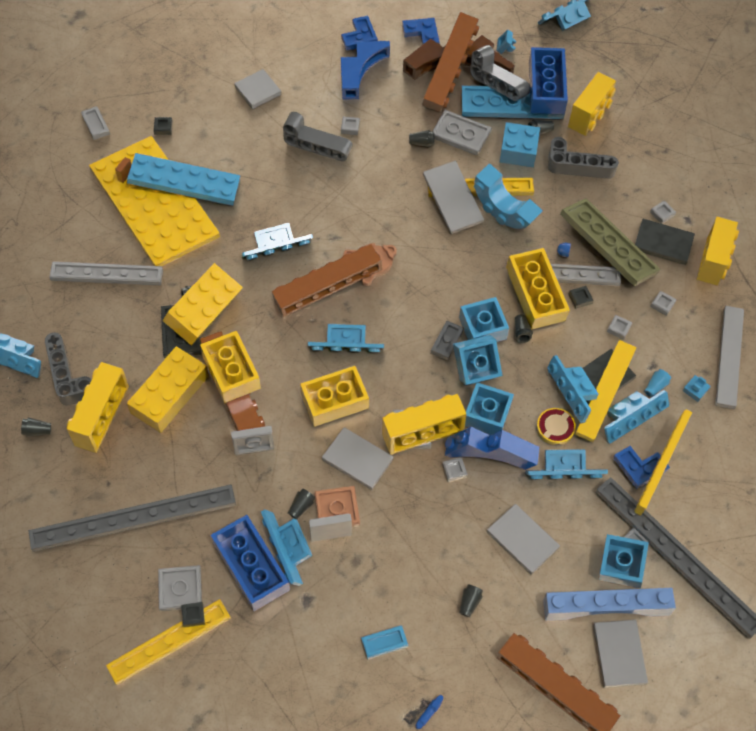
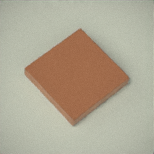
M354 486L314 491L318 518L351 514L352 527L360 526Z

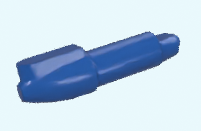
M442 695L437 696L431 701L428 708L418 719L416 729H421L425 726L433 714L437 712L443 701Z

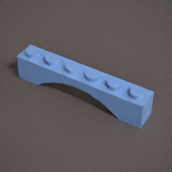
M673 588L546 593L543 599L545 621L569 620L582 616L609 613L639 614L649 617L670 616L676 609Z

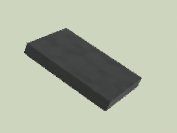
M642 219L635 245L643 253L686 265L695 233Z
M174 305L161 306L163 357L166 358L176 346L191 356L202 355L200 346L201 336L191 346L163 322L164 317Z
M612 349L582 368L595 389L614 352ZM629 367L618 390L636 378L635 373Z

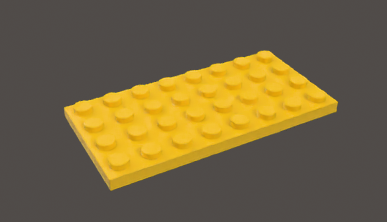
M152 135L89 165L90 170L154 266H164L220 237L219 231L196 198L128 184L127 179L124 182L118 181L115 168L125 157L131 160V164L135 153L168 160Z

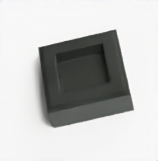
M155 117L154 135H172V117Z
M587 286L569 290L568 294L575 309L593 304L594 300Z
M203 602L181 605L183 627L205 625Z

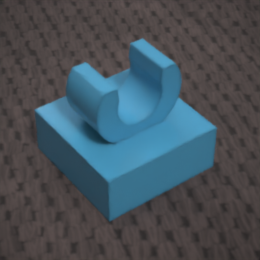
M506 30L498 38L497 51L501 54L505 50L513 52L516 49L513 46L516 43V40L512 38L513 32Z
M694 375L684 387L683 392L699 402L711 386L701 376L697 377Z

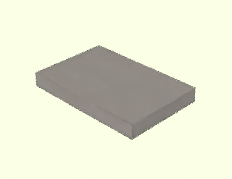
M447 110L443 112L433 129L436 140L477 156L492 130L489 126Z
M345 427L322 456L324 462L371 490L394 458Z
M516 504L487 529V533L531 575L560 547L554 539Z
M624 620L594 623L604 688L647 685L648 680L637 621Z

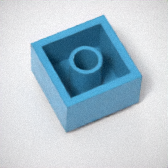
M506 122L499 162L534 168L540 127Z
M496 297L461 306L459 319L468 340L486 335L494 337L496 342L507 340L509 326Z
M486 335L453 344L459 380L465 385L503 376L497 342L494 337Z
M477 382L466 410L465 426L473 427L490 435L503 430L514 394Z
M607 534L599 580L641 589L649 542Z

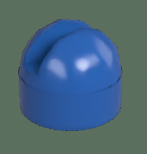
M571 243L559 244L558 254L569 258Z

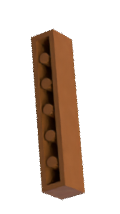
M462 12L459 13L424 96L422 106L440 113L443 107H447L450 100L447 97L449 93H453L456 85L454 80L455 78L459 79L462 71L460 66L465 64L468 57L466 51L472 48L474 41L471 39L479 31L480 26H477L478 18Z
M372 244L362 246L351 254H345L334 262H329L317 270L310 271L307 275L295 278L286 285L278 286L272 291L273 299L281 314L285 317L381 271L382 261Z
M220 331L200 338V342L203 344L223 336V333ZM251 393L225 403L236 431L265 427L263 417L257 415L258 406L255 399L251 400L249 396Z
M513 633L498 652L497 659L587 730L610 731L621 715L617 713L618 710L613 705L604 703L599 699L600 696L595 691L587 690L582 686V682L577 677L569 676L565 673L564 668L557 662H551L547 659L546 654L542 650L534 649L529 645V641L524 636Z

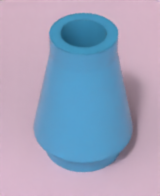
M662 369L655 371L647 388L644 390L646 395L652 398L670 384L671 376Z

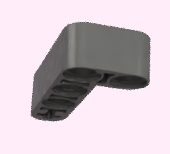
M485 45L472 53L471 75L475 80L514 101L523 98L531 92L530 84L526 80L494 64V50L490 45Z
M291 112L283 125L284 141L288 145L338 161H345L353 147L349 139L304 126V118L298 112Z
M555 137L552 139L548 160L550 172L611 179L615 176L619 164L616 157L567 151V142L564 138Z
M50 333L45 338V346L55 391L63 405L77 404L84 396V390L82 389L90 384L91 378L82 376L73 379L64 341L59 333Z

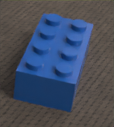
M531 47L529 56L530 113L565 114L568 102L565 48Z
M248 515L211 534L213 545L253 612L290 591L289 581Z

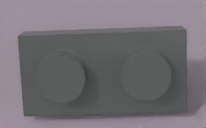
M446 321L431 349V354L448 361L454 350L453 344L459 341L464 327Z

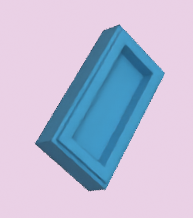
M402 625L361 637L367 660L408 647Z

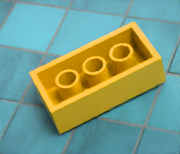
M544 248L509 256L506 269L531 329L566 321L570 309Z
M214 263L168 311L163 322L192 346L236 298L243 287Z
M176 346L127 402L130 414L162 433L209 377L207 365Z
M103 362L100 363L98 368H95L92 375L93 379L85 387L84 396L77 403L73 418H70L67 423V431L74 446L97 453L129 388L123 369Z
M455 394L445 395L436 401H427L417 407L411 406L398 413L392 412L387 414L385 417H382V436L389 454L392 455L464 430L466 411L459 395Z

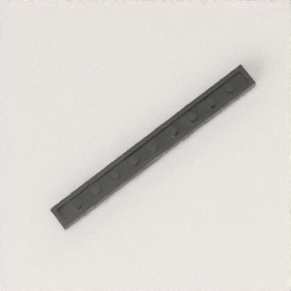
M610 477L596 490V493L632 528L634 527L655 550L749 639L756 634V613L646 510L641 516L634 513L638 502Z
M230 484L28 530L30 547L32 552L236 506L233 487Z

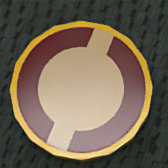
M547 409L541 413L537 420L539 437L550 445L566 444L575 434V420L564 409Z

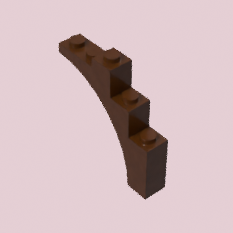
M481 35L473 42L471 50L467 49L466 54L468 57L465 64L461 65L471 66L472 53L485 45H490L494 50V43ZM429 39L403 60V72L416 80L422 75L435 70L445 46L442 47L439 43ZM494 51V64L514 74L515 65Z

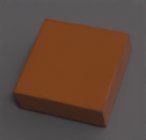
M123 158L115 168L117 179L120 182H124L129 175L132 165L129 158Z

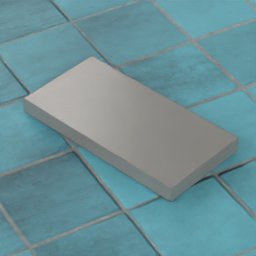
M456 160L423 172L426 183L450 234L484 222V218Z

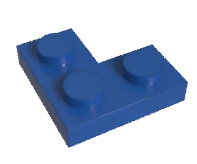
M368 15L352 19L355 31L341 34L346 51L356 49L357 42L378 41Z
M435 18L402 21L404 37L421 36L422 45L429 39L440 44Z
M629 446L616 453L613 459L635 488L638 489L648 483L661 455L657 452L642 461L633 448ZM668 464L663 474L670 469V466Z

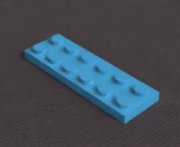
M462 86L461 89L462 116L564 119L565 114L530 113V93L514 101L488 86Z
M135 153L127 178L128 184L232 206L234 205L240 181V175Z

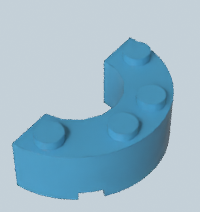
M489 163L476 175L474 181V188L483 204V209L495 217L501 225L515 229L526 228L543 210L530 199L528 201H520L514 198L503 185V175Z

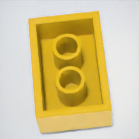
M597 72L573 104L568 127L584 136L589 131H593L597 123L596 121L601 120L605 109H609L612 105L613 100L611 98L616 91V88H614L616 80Z
M716 216L707 236L696 280L718 286L720 280L725 279L727 270L730 269L732 263L730 257L733 255L736 247L734 241L737 240L739 230H736L738 222Z
M237 330L200 345L202 356L224 403L261 389L258 373Z
M356 366L300 384L301 396L314 427L369 409V396Z

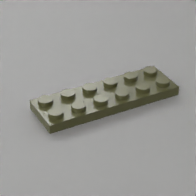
M586 198L562 209L560 215L634 287L659 273L660 268Z

